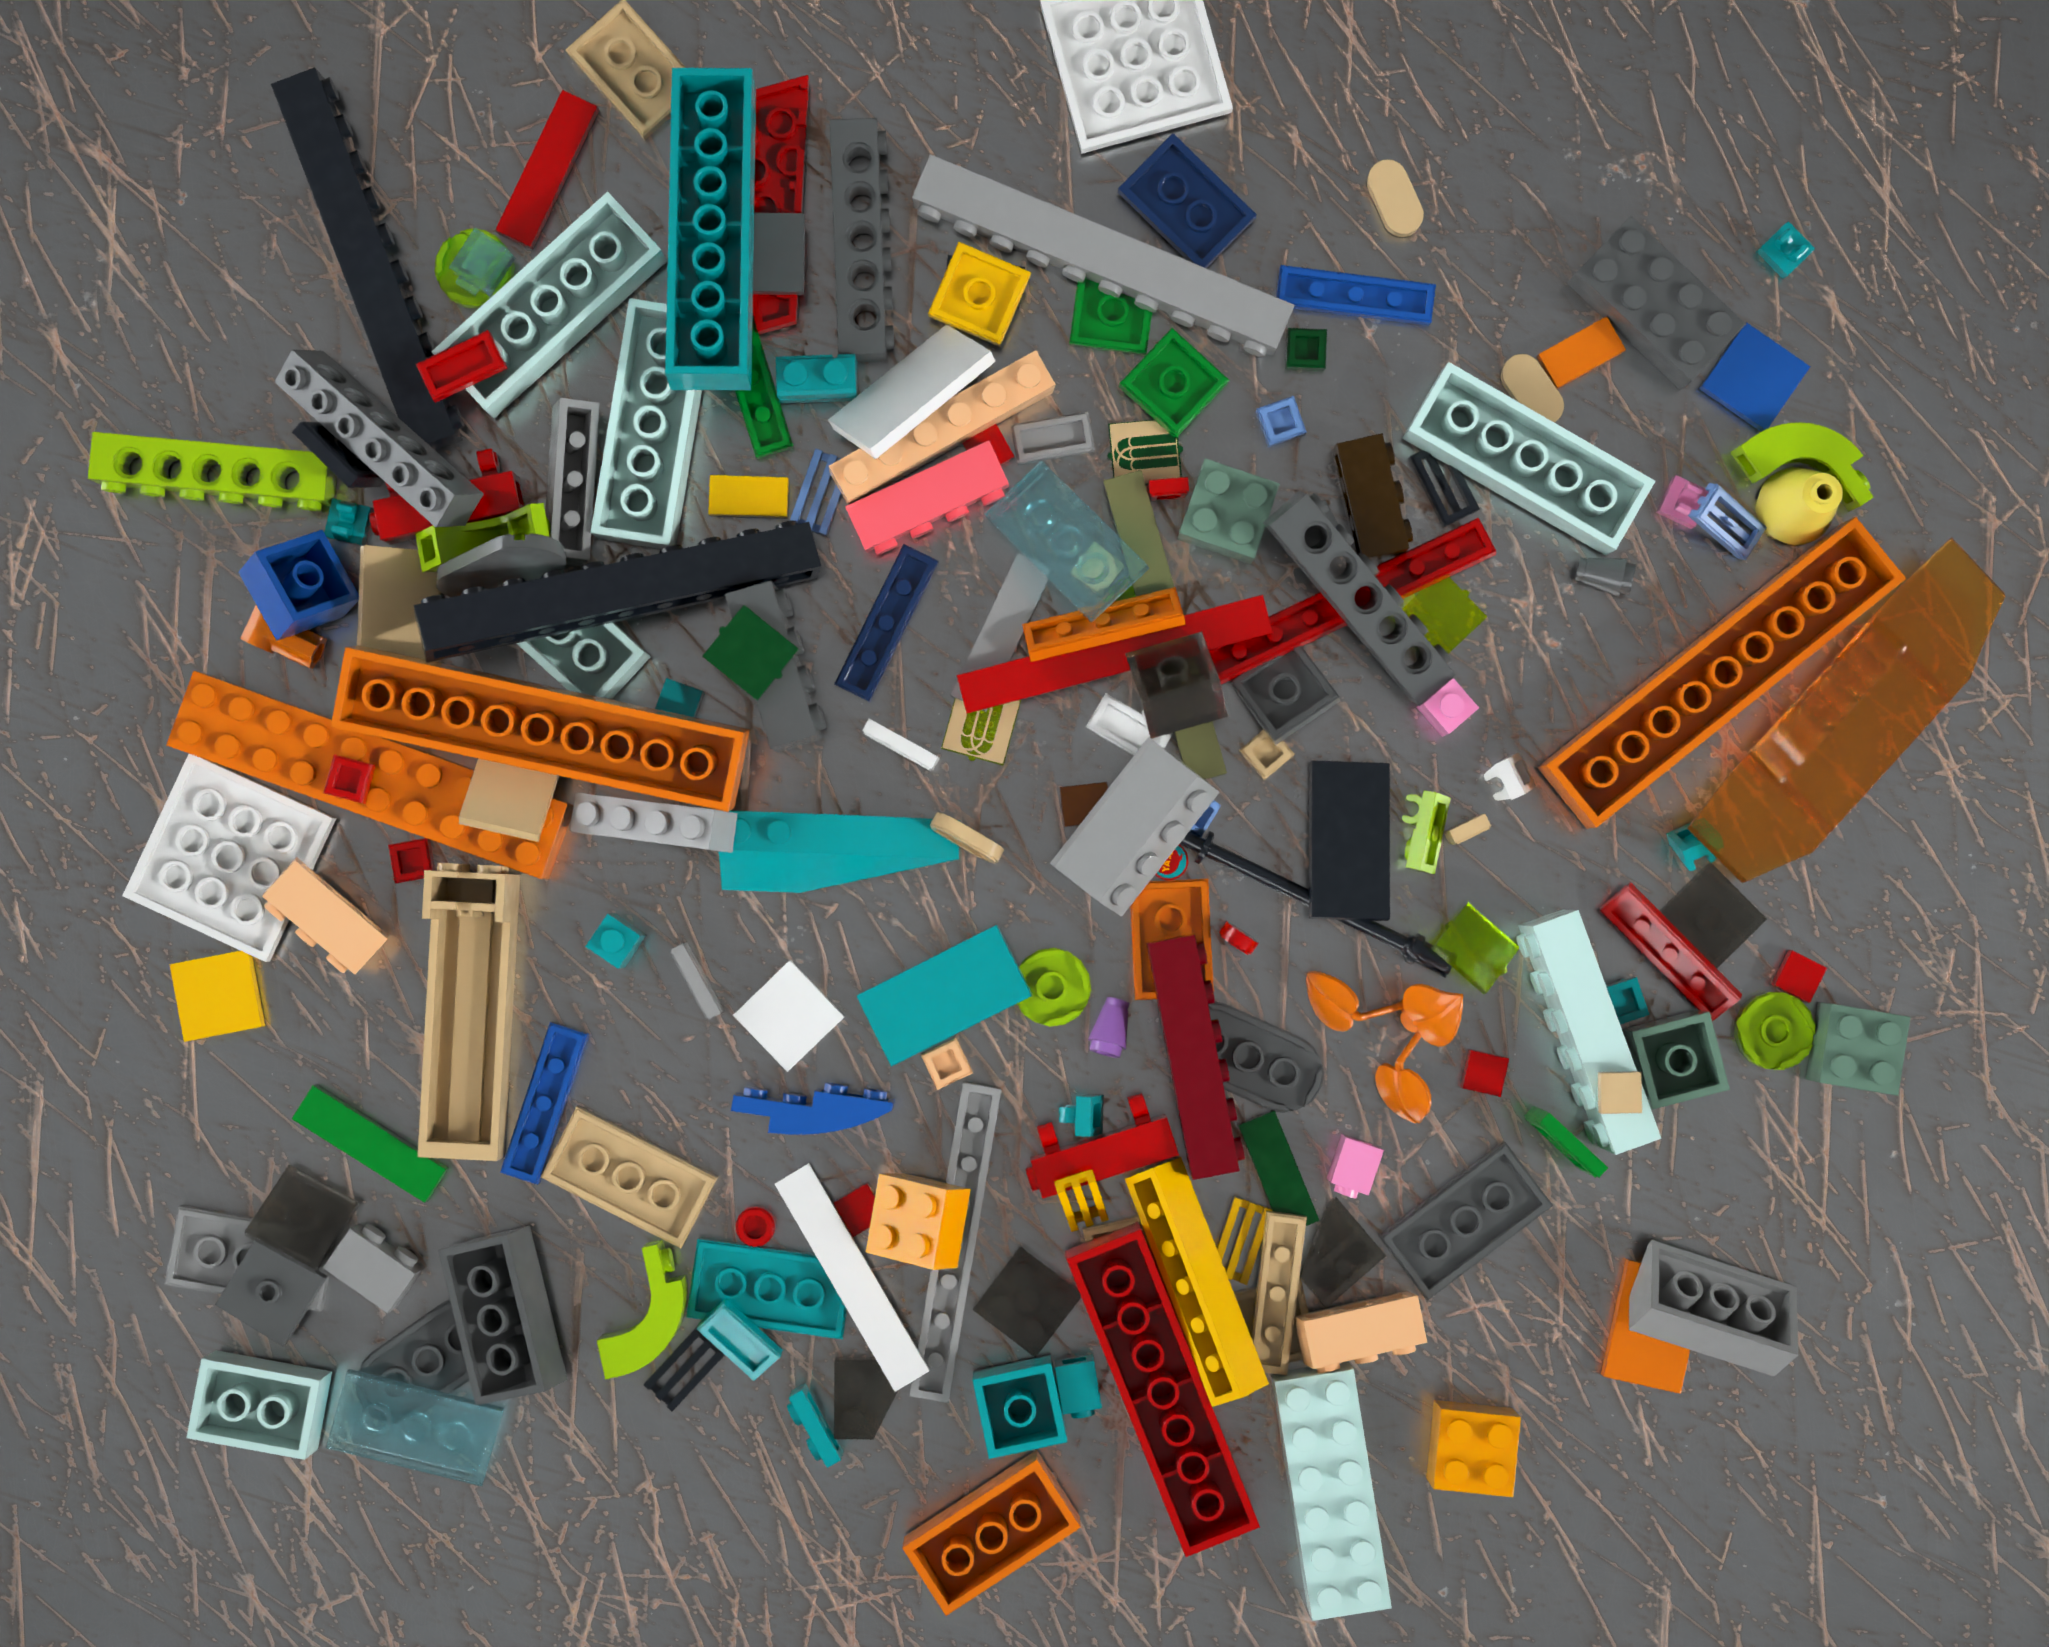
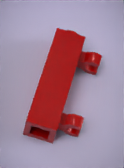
M492 448L476 451L482 477L469 481L484 494L467 523L500 517L524 507L525 502L519 476L513 471L500 473L497 452H493ZM387 483L386 487L390 497L372 501L374 512L369 515L372 531L375 536H380V540L389 545L416 539V533L433 526Z
M1142 1093L1127 1097L1135 1123L1101 1135L1060 1147L1052 1122L1037 1126L1044 1153L1031 1156L1032 1167L1025 1169L1032 1192L1040 1189L1042 1199L1058 1194L1054 1182L1068 1176L1093 1170L1097 1182L1178 1156L1179 1153L1167 1116L1162 1114L1150 1118ZM1088 1181L1080 1183V1185H1088ZM1072 1186L1065 1188L1066 1191L1073 1189Z

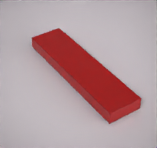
M561 91L495 229L498 234L527 248L534 249L599 113L598 106L569 92Z
M1631 882L1602 905L1600 911L1698 1010L1710 1012L1712 1022L1741 1000L1742 993Z

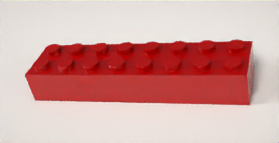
M1139 1222L1066 1250V1260L1185 1557L1260 1528Z

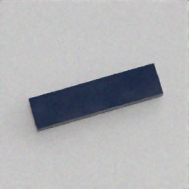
M903 544L834 683L835 686L868 702L871 701L939 564L938 560Z

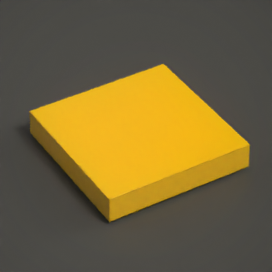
M958 242L929 309L928 317L1001 347L1030 279L1031 272Z
M236 951L169 964L184 1042L265 1026L252 955L243 951Z

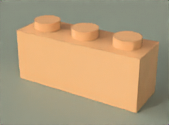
M298 857L292 861L262 895L268 901L264 907L280 921H283L286 917L299 927L295 933L311 947H314L317 943L329 953L326 959L342 973L349 969L353 974H356L388 939V934Z
M1408 1291L1294 1317L1303 1363L1312 1369H1317L1318 1373L1338 1370L1341 1368L1340 1363L1354 1360L1356 1364L1374 1362L1378 1360V1354L1392 1351L1393 1355L1409 1354L1416 1351L1415 1345L1427 1343L1418 1295Z

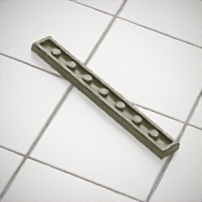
M1142 470L1103 480L1135 597L1173 588L1174 583ZM1194 654L1155 664L1182 762L1204 779L1226 774V767Z

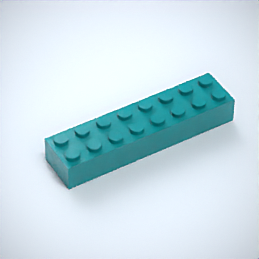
M672 68L665 375L671 390H751L756 86L752 68Z

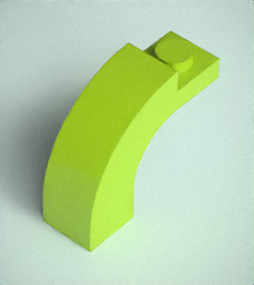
M1803 422L1777 425L1760 432L1730 452L1752 484L1763 479L1782 465L1802 464L1816 471L1830 474L1840 482L1843 492L1841 502L1848 512L1864 505L1873 498L1869 491L1870 483L1862 472L1854 470L1851 464L1864 455L1843 435L1821 425Z
M533 503L506 515L466 523L465 526L435 527L433 525L415 534L422 573L437 572V568L443 563L502 535H514V540H525V535L529 534L550 537V523L545 514L544 503Z
M662 1239L648 1242L641 1248L651 1290V1303L645 1318L632 1327L604 1333L597 1339L605 1380L632 1373L649 1364L667 1347L681 1326L688 1301L687 1275L671 1278L670 1272L675 1271L673 1254L670 1248L664 1249Z

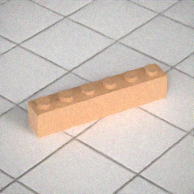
M1035 350L954 395L878 458L875 459L862 449H858L829 465L830 475L847 505L854 503L951 451L964 441L994 424L1001 423L1051 395L1056 384L1038 352Z

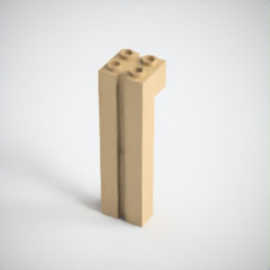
M437 863V871L424 870L422 919H431L417 1157L498 1161L505 1157L520 875L509 874V868L506 866L477 865V873L470 872V864Z

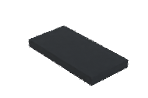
M1314 760L1309 763V919L1390 920V763Z

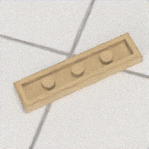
M1266 1211L1251 1328V1338L1265 1373L1287 1375L1307 1220L1305 1215Z

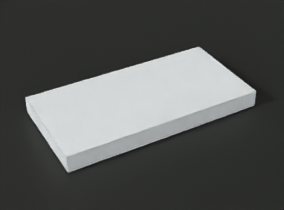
M946 324L828 419L833 430L876 459L995 362V359L990 350Z

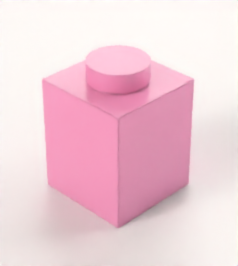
M1454 678L1449 680L1423 704L1416 707L1442 737L1450 734L1479 709Z
M1341 1134L1326 1179L1336 1184L1334 1191L1356 1199L1359 1192L1369 1196L1384 1150L1379 1146Z

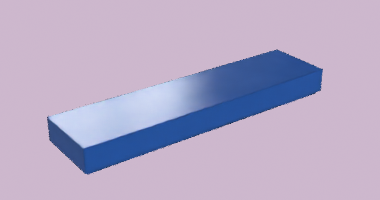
M1280 265L1276 297L1294 304L1293 309L1429 326L1432 322L1436 284Z
M553 1021L549 1023L500 1173L537 1185L540 1184L541 1175L546 1167L589 1033Z

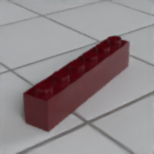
M1194 934L1147 942L1146 945L1190 1176L1192 1180L1239 1172L1238 1161L1245 1160L1241 1137H1233L1231 1122L1237 1121L1233 1097L1226 1098L1223 1083L1230 1082L1226 1058L1218 1059L1216 1043L1223 1041L1219 1020H1211L1208 1004L1215 1003L1211 980L1204 981L1201 965L1208 964L1204 942H1196Z

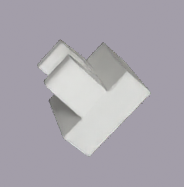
M1520 751L1494 764L1484 774L1486 781L1498 777L1504 784L1503 790L1493 795L1497 801L1513 800L1537 787Z

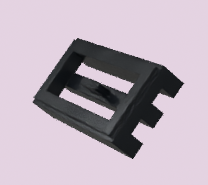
M1422 450L1408 458L1443 528L1480 510L1462 472L1447 465L1467 505L1463 509L1460 508L1435 457ZM1426 458L1453 514L1448 515L1421 460Z
M696 1327L643 1385L648 1390L651 1389L656 1394L655 1397L660 1401H664L667 1404L666 1407L672 1412L723 1358L724 1354L704 1337ZM698 1337L704 1341L663 1387L657 1383ZM709 1348L716 1353L673 1398L668 1392Z

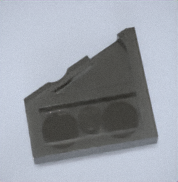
M1333 1197L1327 1205L1299 1278L1319 1302L1327 1308L1386 1255L1339 1199Z
M835 1357L834 1439L873 1440L898 1390L896 1392L893 1390L875 1357Z

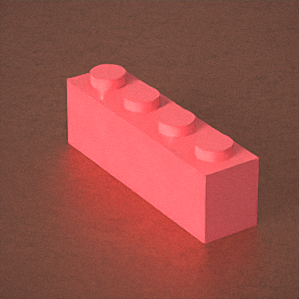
M988 440L845 506L865 551L874 550L876 555H879L897 547L896 539L910 533L912 539L932 531L934 528L931 523L943 517H946L947 521L951 522L969 513L967 506L980 500L984 506L1005 497L1003 490L1009 488V483Z

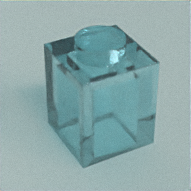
M474 228L449 268L458 277L455 283L474 296L477 295L478 291H481L491 297L516 258L508 248Z

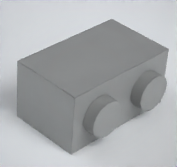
M358 1224L348 1230L323 1266V1269L377 1307L389 1313L398 1307L424 1268L416 1263L418 1258L411 1251L400 1246L396 1249L384 1241L386 1236L378 1228L370 1224H365V1226Z

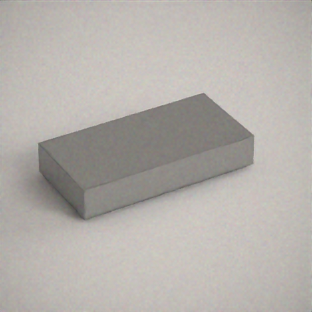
M1088 411L1011 424L1018 465L1095 452Z
M688 942L671 949L670 954L705 1018L709 1020L725 1012Z

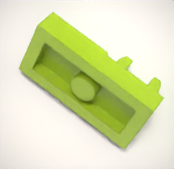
M1424 790L1422 797L1416 794H1409L1406 797V800L1417 803L1419 806L1418 813L1415 816H1402V821L1416 826V829H1413L1412 837L1409 838L1405 847L1406 868L1435 875L1451 798L1437 792Z

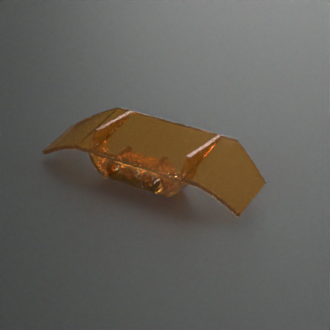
M1951 537L1886 600L1738 763L1698 812L1687 829L1741 883L1750 881L1782 865L1813 853L1970 680L1983 645L2006 597L2005 593Z

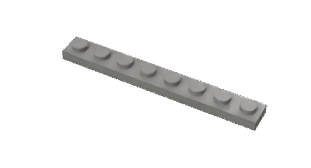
M963 1082L946 1183L971 1189L958 1267L931 1270L918 1343V1351L930 1371L912 1381L909 1397L949 1403L1002 1088Z

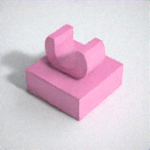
M1675 475L1672 477L1656 513L1692 529L1696 527L1697 523L1688 515L1692 509L1698 510L1700 505L1697 501L1701 496L1706 497L1709 492L1705 488Z

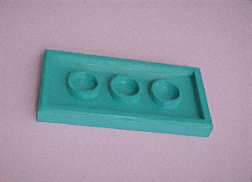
M995 925L857 995V998L892 1067L1033 996L999 926Z
M702 1237L697 1239L686 1318L702 1320L726 1298L758 1328L843 1340L847 1308L815 1253L766 1246L752 1247L744 1243Z

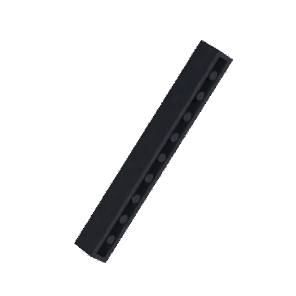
M314 67L272 83L273 92L398 418L435 451L463 441L459 429L464 427V422L457 406H450L447 398L434 402L416 366L417 363L434 355L431 351L435 349L429 333H422L418 319L423 318L421 309L416 298L413 295L408 297L403 283L409 281L408 275L401 260H394L390 250V247L395 245L393 236L386 223L380 224L376 210L381 209V205L373 187H366L362 174L367 173V168L358 150L353 151L348 138L353 136V132L345 114L339 115L334 102L340 99L333 81L330 77L325 79Z
M786 521L776 525L773 530L760 532L759 529H748L738 533L735 538L721 540L720 537L706 538L701 540L697 546L683 548L682 545H671L661 549L659 554L644 556L642 553H633L622 557L620 562L606 565L602 561H595L583 565L581 570L565 573L564 570H552L544 573L540 579L525 581L524 578H514L501 584L502 587L487 590L482 586L471 587L462 591L461 595L445 598L444 595H433L422 599L421 604L414 605V613L426 663L725 599V594L767 581H772L776 587L817 579L821 563L810 523L798 524L797 521Z

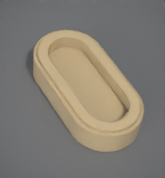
M1388 159L1377 162L1371 168L1367 177V188L1388 232L1397 237L1410 236L1418 230L1423 221L1424 212L1404 167L1400 163Z
M1517 354L1512 356L1503 365L1500 379L1510 397L1555 423L1563 414L1564 401L1538 361L1530 355Z
M937 812L930 824L931 829L937 834L989 863H998L1004 852V849L994 841L946 814Z

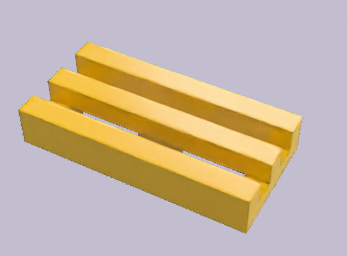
M1087 1170L1054 1182L1071 1232L1079 1230L1077 1223L1085 1221L1086 1227L1094 1225L1092 1218L1100 1216L1101 1222L1109 1220L1093 1170ZM1088 1181L1096 1205L1088 1208L1080 1183ZM1070 1186L1073 1187L1081 1210L1075 1213L1072 1210L1065 1188Z
M1234 1196L1216 1248L1222 1261L1239 1208L1247 1209L1227 1268L1224 1267L1228 1279H1233L1247 1285L1263 1239L1266 1211H1272V1209ZM1257 1212L1260 1213V1217L1240 1273L1235 1270L1253 1216Z

